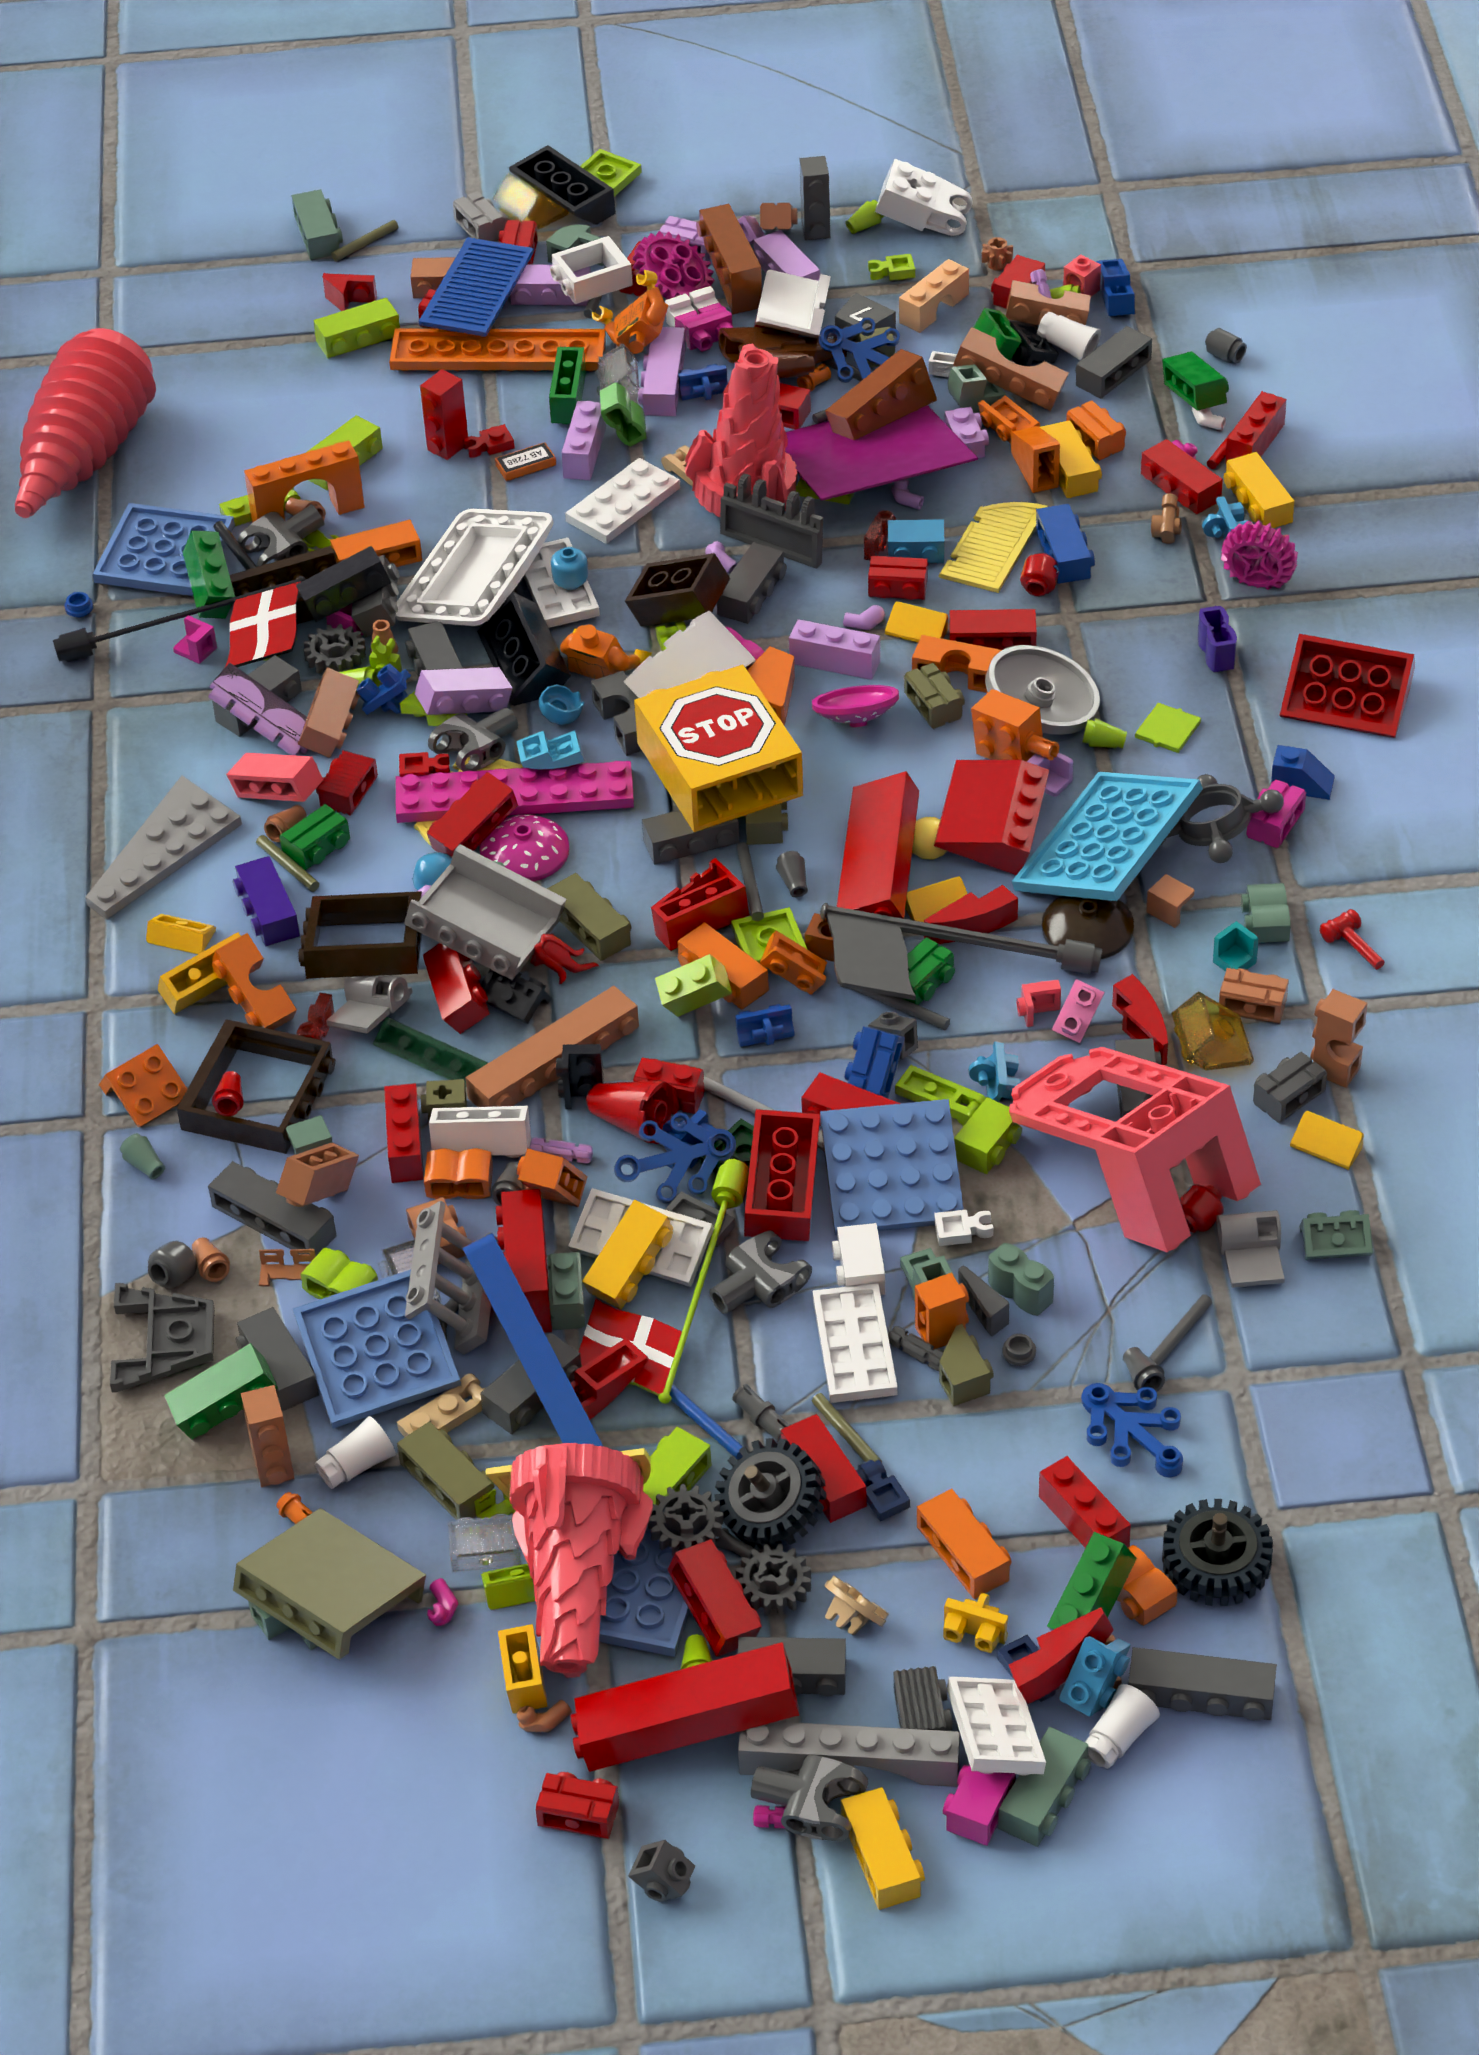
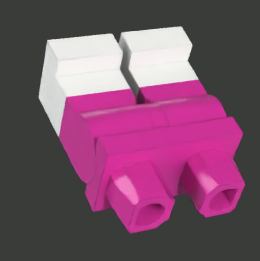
M711 286L689 292V296L683 294L665 300V303L668 305L666 323L670 327L685 328V342H687V347L690 350L696 348L701 352L709 350L713 343L718 341L721 328L733 327L732 314L715 298V291Z

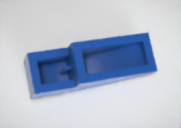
M1123 259L1096 261L1101 264L1100 288L1108 316L1135 314V294L1130 285V274Z

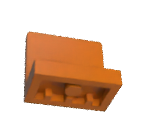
M158 1044L108 1072L99 1083L105 1095L114 1090L138 1127L146 1125L179 1105L187 1091V1087Z

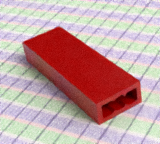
M907 771L853 787L837 907L904 919L919 800V789Z
M780 1642L574 1698L576 1713L571 1714L570 1717L576 1736L578 1735V1737L573 1738L576 1756L578 1759L584 1758L588 1771L591 1772L792 1718L800 1714L792 1668L784 1644Z

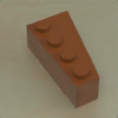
M730 204L699 210L700 221L696 222L699 237H703L706 251L710 255L732 315L758 309L762 294L761 265Z
M900 349L827 408L825 412L834 433L856 440L937 401V397L923 357Z

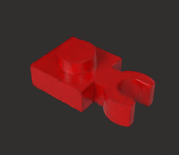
M505 424L479 431L480 437L469 436L463 439L464 449H468L470 458L478 457L485 451L490 456L515 448L514 439Z
M428 752L399 754L400 777L408 774L424 776L438 772L450 773L449 754H438L434 758H429Z

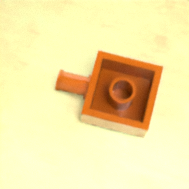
M991 689L971 708L976 754L990 760H1023L1026 762L1034 754L1045 757L1050 761L1057 757L1059 743L1043 738L1040 707Z

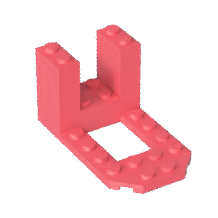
M1105 1047L1090 1049L1089 1056L1074 1059L1072 1054L1059 1056L1012 1088L1013 1104H1010L1009 1108L1012 1122L1096 1150L1125 1238L1168 1253L1176 1249L1181 1242L1191 1236L1170 1169L1178 1166L1183 1159H1186L1194 1184H1200L1205 1187L1212 1185L1223 1197L1239 1201L1249 1196L1250 1192L1261 1185L1230 1085ZM1103 1080L1153 1095L1116 1122L1068 1107L1069 1103L1081 1095L1089 1093L1092 1087Z

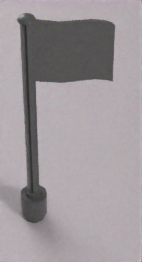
M824 903L820 909L821 919L825 921V918H827L833 938L834 969L840 986L844 988L915 1000L916 995L912 990L909 980L907 948L902 932L1056 959V962L1062 963V970L1090 974V971L1097 973L1099 971L1102 948L1095 947L1093 943L1066 939L1065 945L1059 944V946L829 906L828 903Z

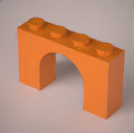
M349 440L244 470L252 523L269 512H277L285 520L283 505L287 494L294 486L309 479H322L328 482L330 500L338 515L365 508L359 459Z

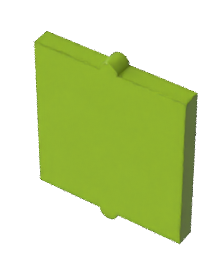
M1157 703L1136 731L1135 738L1154 744V747L1160 746L1179 753L1201 723V718L1186 713L1181 708L1175 709Z

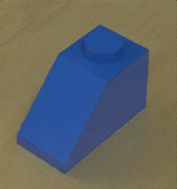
M1277 745L1272 765L1271 783L1276 779L1288 783L1290 787L1293 785L1304 789L1308 797L1330 800L1335 775L1308 749Z

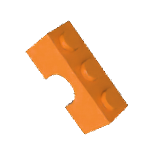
M921 635L912 656V670L917 668L920 670L921 667L934 663L941 672L960 671L967 674L969 690L988 693L985 684L986 672L993 657L1002 650Z
M246 933L217 949L212 959V967L216 975L220 979L224 978L230 987L228 989L229 994L235 1004H241L245 1010L247 1023L275 1030L291 1021L297 1009L281 984L270 990H260L252 985L249 980V974L261 967L264 958L249 934Z

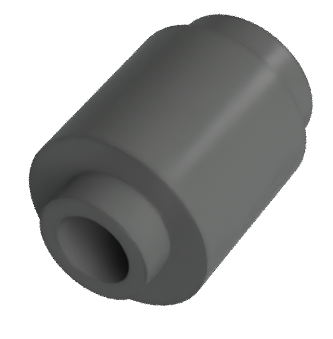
M1221 328L1211 331L1205 340L1207 352L1228 363L1240 362L1246 353L1247 345L1243 343V340Z

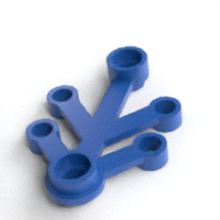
M863 318L860 323L843 329L834 325L824 327L820 331L818 341L822 349L832 353L838 368L837 377L839 381L847 383L853 378V368L847 365L842 350L852 353L863 380L872 373L867 360L877 365H882L890 358L872 349L884 345L896 346L900 340L899 331L895 328H889L883 334L858 343L848 340L859 334L870 336L875 332L874 320ZM868 323L872 326V328L870 330H864L862 326ZM894 334L897 338L894 341H890L887 339V336ZM830 336H834L837 339V341L834 343H829L827 341V338ZM843 370H848L850 375L843 377L840 373Z
M682 1112L676 1113L670 1120L671 1129L675 1133L686 1132L702 1142L689 1146L660 1129L656 1122L651 1120L645 1121L639 1128L640 1137L645 1141L654 1140L671 1151L637 1159L633 1155H623L615 1163L614 1173L620 1181L632 1182L641 1172L675 1164L667 1180L656 1191L659 1201L669 1203L676 1197V1188L692 1160L706 1156L698 1173L691 1176L687 1183L690 1193L700 1195L706 1190L708 1186L707 1180L717 1162L728 1160L736 1150V1140L729 1131L715 1129L710 1132L692 1122L687 1114ZM676 1118H683L686 1126L678 1128L675 1126L674 1120ZM645 1126H652L655 1134L647 1136L643 1128ZM717 1140L724 1142L725 1150H716L714 1142ZM625 1164L630 1165L633 1170L632 1174H623L621 1166ZM694 1179L701 1180L703 1188L700 1190L694 1189L692 1181ZM662 1188H670L672 1196L670 1198L663 1197L661 1194Z
M1094 1383L1083 1390L1081 1401L1087 1412L1091 1414V1424L1087 1428L1086 1437L1088 1443L1092 1446H1102L1106 1443L1107 1428L1103 1425L1105 1414L1115 1422L1114 1445L1110 1450V1461L1113 1465L1124 1467L1130 1463L1129 1434L1156 1457L1155 1469L1161 1476L1171 1478L1181 1473L1183 1468L1182 1453L1174 1446H1164L1143 1428L1161 1427L1168 1431L1178 1429L1181 1422V1413L1178 1409L1167 1407L1160 1414L1125 1412L1119 1407L1138 1406L1142 1410L1155 1408L1157 1392L1151 1387H1142L1137 1393L1114 1392L1108 1385ZM1143 1397H1150L1151 1400H1144V1399H1142V1398H1143ZM1167 1417H1172V1418H1174L1175 1420L1169 1421V1420H1167V1419H1165V1418H1167ZM1093 1433H1100V1434H1102V1435H1101V1436H1094V1435H1092V1434H1093ZM1122 1453L1126 1456L1118 1457L1116 1456V1454Z

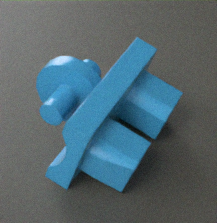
M1223 496L1216 498L1219 510L1217 514H1209L1203 521L1202 529L1209 537L1219 538L1223 536L1225 540L1227 534L1239 523L1244 525L1248 520H1244V508L1241 502L1228 504Z
M995 1041L991 1056L987 1058L979 1056L976 1061L971 1063L968 1069L970 1078L973 1081L979 1082L981 1086L986 1085L987 1097L997 1102L1000 1101L1001 1097L1012 1099V1088L1021 1083V1079L1007 1077V1075L1015 1076L1019 1066V1058L1017 1055L1005 1053L1004 1043Z

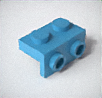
M1091 1636L1086 1637L1060 1694V1701L1089 1717L1103 1708L1107 1709L1116 1692L1113 1686L1117 1676L1121 1677L1129 1665L1130 1658L1127 1657V1653L1131 1644L1118 1638L1105 1645Z

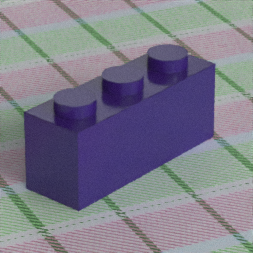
M270 856L236 865L237 878L233 879V886L237 896H243L244 898L241 901L245 915L252 916L250 922L254 935L261 936L265 947L299 937L300 932L296 912Z

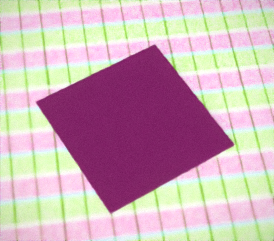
M928 405L856 440L834 433L829 421L786 432L788 445L785 448V452L790 454L792 460L795 461L797 473L821 501L978 460V457Z

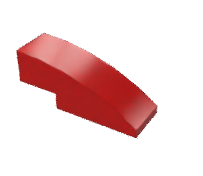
M1004 885L999 886L981 898L970 892L926 918L924 922L990 933L1018 920V897ZM924 936V939L927 937L938 944L956 942Z
M1131 974L1113 985L1112 1006L1123 1016L1122 1030L1131 1039L1153 1038L1154 1050L1160 1051L1161 1065H1166L1168 1037L1162 1014L1146 987Z
M627 1338L575 1371V1380L571 1382V1385L589 1420L609 1405L648 1362V1356Z
M1102 1607L1037 1637L1040 1650L1008 1665L1017 1688L1027 1704L1049 1694L1066 1682L1086 1637L1091 1636L1102 1643L1107 1641L1114 1629Z

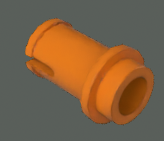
M820 364L814 369L813 373H809L805 377H798V387L810 389V392L813 391L817 385L831 378L829 367L825 368L826 364Z
M291 1492L285 1493L276 1505L279 1509V1515L283 1518L288 1517L294 1524H297L313 1513L301 1502V1497L298 1494H292Z

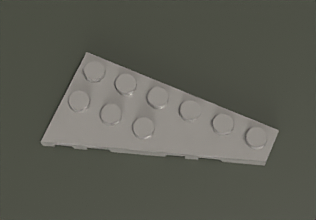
M181 776L86 895L87 906L105 919L110 918L241 826V816L187 778Z

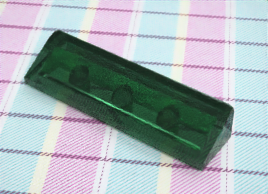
M389 1017L385 1018L373 1042L374 1046L449 1080L464 1079L466 1088L465 1077L488 1064V1062Z

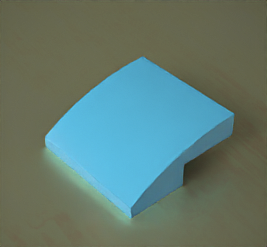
M575 730L551 740H547L544 731L516 741L520 761L524 768L556 769L584 762L580 742Z

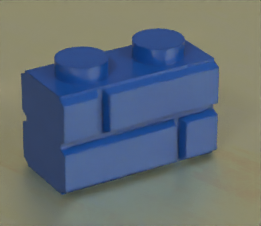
M863 1026L862 1032L858 1031L855 1035L853 1049L856 1050L854 1061L849 1062L844 1076L845 1080L849 1084L889 1098L905 1037Z

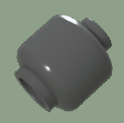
M171 1241L159 1247L150 1254L148 1259L150 1278L156 1284L167 1289L176 1288L194 1276L197 1269L193 1251L186 1244L179 1241Z

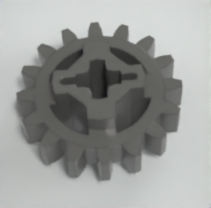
M339 624L334 629L331 625H327V630L324 631L317 628V635L309 634V641H304L305 661H308L309 668L316 667V673H321L327 667L338 672H343L344 669L352 670L353 665L360 666L362 664L361 659L366 658L365 639L361 637L360 631L354 632L352 626L346 630L343 629L342 624Z
M681 1484L680 1491L678 1492L668 1487L667 1497L660 1494L656 1495V1505L653 1504L648 1529H651L652 1541L659 1540V1549L664 1550L669 1546L672 1548V1556H674L675 1552L710 1539L715 1544V1537H721L723 1512H720L719 1500L711 1502L710 1491L701 1495L699 1494V1486L695 1485L692 1491H687L685 1484Z
M765 1544L764 1552L762 1553L752 1549L751 1559L742 1557L741 1567L736 1568V1579L742 1585L746 1600L748 1602L751 1601V1608L758 1610L760 1607L764 1608L766 1616L770 1614L771 1609H776L780 1616L783 1615L784 1608L787 1606L793 1611L797 1610L796 1600L805 1603L807 1600L806 1592L811 1591V1568L806 1566V1558L804 1556L796 1558V1549L794 1548L790 1549L787 1553L783 1552L782 1544H778L776 1550H771L769 1545Z

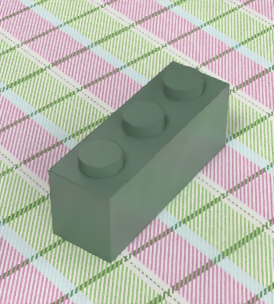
M321 189L291 195L294 217L310 260L332 256L331 253L339 249V244L343 243V237L340 227L338 228L335 213H332L329 198H324Z
M1050 1726L1040 1741L1046 1760L1044 1774L1019 1775L999 1808L998 1829L1036 1847L1039 1846L1045 1835L1051 1836L1057 1825V1814L1062 1807L1066 1809L1070 1805L1075 1792V1784L1078 1779L1083 1781L1086 1778L1091 1767V1761L1088 1760L1089 1744Z

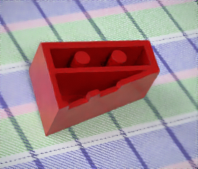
M716 858L709 862V868L703 873L699 874L696 872L690 876V883L681 890L676 887L651 907L655 935L670 951L678 948V940L704 922L714 930H718L731 924L732 920L745 918L750 915L745 885Z

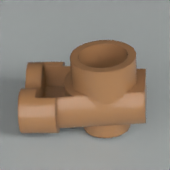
M1170 493L1163 495L1162 515H1152L1151 519L1152 538H1161L1162 542L1166 544L1174 543L1175 535H1180L1182 531V521L1179 518L1180 509L1177 506L1178 497Z

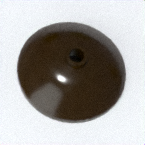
M1061 896L1046 908L1042 917V932L1049 945H1065L1066 939L1093 943L1095 947L1102 948L1101 959H1105L1119 953L1129 944L1134 932V919L1129 908L1119 899L1118 901Z

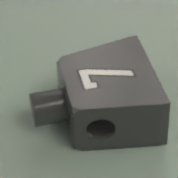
M855 293L835 316V326H838L840 329L860 323L863 318L873 319L875 329L883 327L896 329V311L858 293ZM868 323L862 326L864 330L872 328ZM859 335L851 337L848 340H851L853 342H859Z

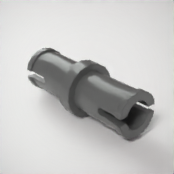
M744 1384L743 1388L740 1386L733 1394L732 1400L751 1416V1422L756 1426H762L778 1443L781 1438L780 1430L790 1426V1424L775 1412L774 1405L769 1401L764 1402L747 1384Z

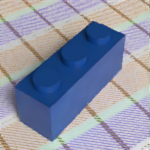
M1069 504L1036 509V532L1045 554L1054 558L1058 564L1059 575L1057 584L1090 579L1091 567L1095 565V558L1092 549L1088 550L1085 532L1080 531L1078 515L1073 514Z

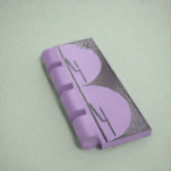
M229 663L211 683L210 688L213 690L208 696L211 700L224 709L230 703H233L234 706L230 713L248 726L251 725L254 719L258 722L254 730L271 742H274L280 736L282 739L278 743V747L285 752L297 756L300 751L305 754L309 750L298 745L307 716L233 664Z

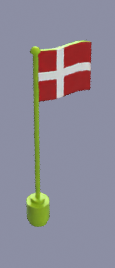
M729 1159L718 1169L711 1196L721 1207L683 1330L680 1331L654 1318L615 1309L595 1299L578 1351L581 1357V1367L627 1338L648 1356V1362L629 1384L636 1385L657 1395L659 1401L663 1404L671 1401L672 1397L669 1394L727 1208L738 1207L742 1204L748 1186L749 1168L744 1162L737 1159Z

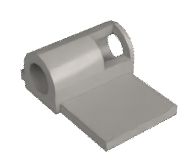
M392 975L346 977L344 991L347 1002L326 1020L327 1026L368 1034L390 1013H394L410 998V995L413 993L412 987H408L403 977Z
M1278 1211L1218 1215L1216 1233L1221 1255H1225L1231 1287L1284 1283L1285 1278L1278 1252L1281 1245V1224Z

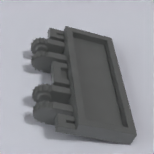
M743 473L740 476L738 488L727 482L724 484V496L721 497L720 534L750 545L754 542L784 551V557L816 569L822 564L823 517L815 514L814 498L805 497L800 512V494L795 491L790 492L787 497L785 514V503L766 497L767 484L762 479H758L755 482L753 495L751 494V476Z

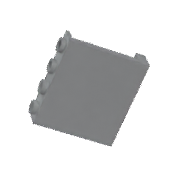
M459 844L454 850L450 865L418 902L413 899L411 900L404 924L513 980L534 954V945L540 942L541 935L550 934L558 924L567 899Z

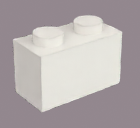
M877 1224L837 1227L838 1241H832V1252L834 1261L840 1260L841 1265L836 1266L838 1286L848 1287L878 1283L880 1295H885V1270Z

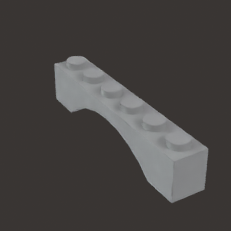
M773 1722L740 1731L738 1747L740 1775H754L759 1766L783 1772L801 1769L805 1757L817 1755L848 1765L889 1771L921 1785L958 1787L960 1732L794 1722Z

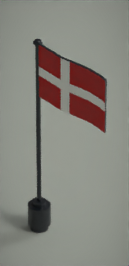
M300 575V579L94 637L93 632L87 633L86 628L59 635V638L53 640L59 662L64 660L67 662L92 656V649L97 648L96 642L234 603L230 619V652L226 666L231 663L235 667H240L272 658L273 656L292 652L297 636V602L300 592L296 585L306 580V578Z

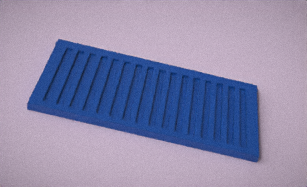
M467 237L419 319V326L486 337L533 255L534 248Z

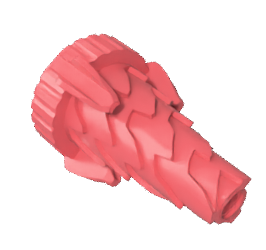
M753 343L742 346L739 360L735 362V368L731 372L728 393L723 395V408L719 411L717 428L713 431V438L706 430L699 431L685 458L687 463L685 474L693 481L692 491H694L695 497L699 500L698 502L701 506H704L708 512L714 513L717 517H720L724 484L727 482L738 488V482L743 473L751 476L752 495L755 482L758 479H762L767 484L766 497L785 503V511L788 495L790 492L796 491V464L790 454L785 452L788 439L783 427L782 414L779 411L780 382L777 375L778 357H773L766 350L756 348Z
M585 1443L544 1445L525 1451L524 1454L518 1455L516 1460L512 1462L510 1504L516 1510L512 1517L515 1536L528 1564L530 1576L533 1579L534 1596L537 1604L536 1635L537 1637L541 1636L540 1666H545L552 1672L564 1674L566 1678L580 1677L587 1670V1664L595 1662L599 1651L600 1615L606 1616L607 1586L613 1577L614 1555L619 1551L626 1560L636 1558L637 1548L644 1537L653 1511V1500L643 1492L644 1477L641 1475L639 1464L633 1461V1458L624 1455L618 1450Z

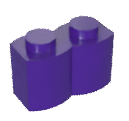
M1221 606L1201 608L1199 611L1197 640L1199 647L1205 652L1207 666L1213 672L1234 669L1237 636L1234 629L1229 625V616L1226 610Z

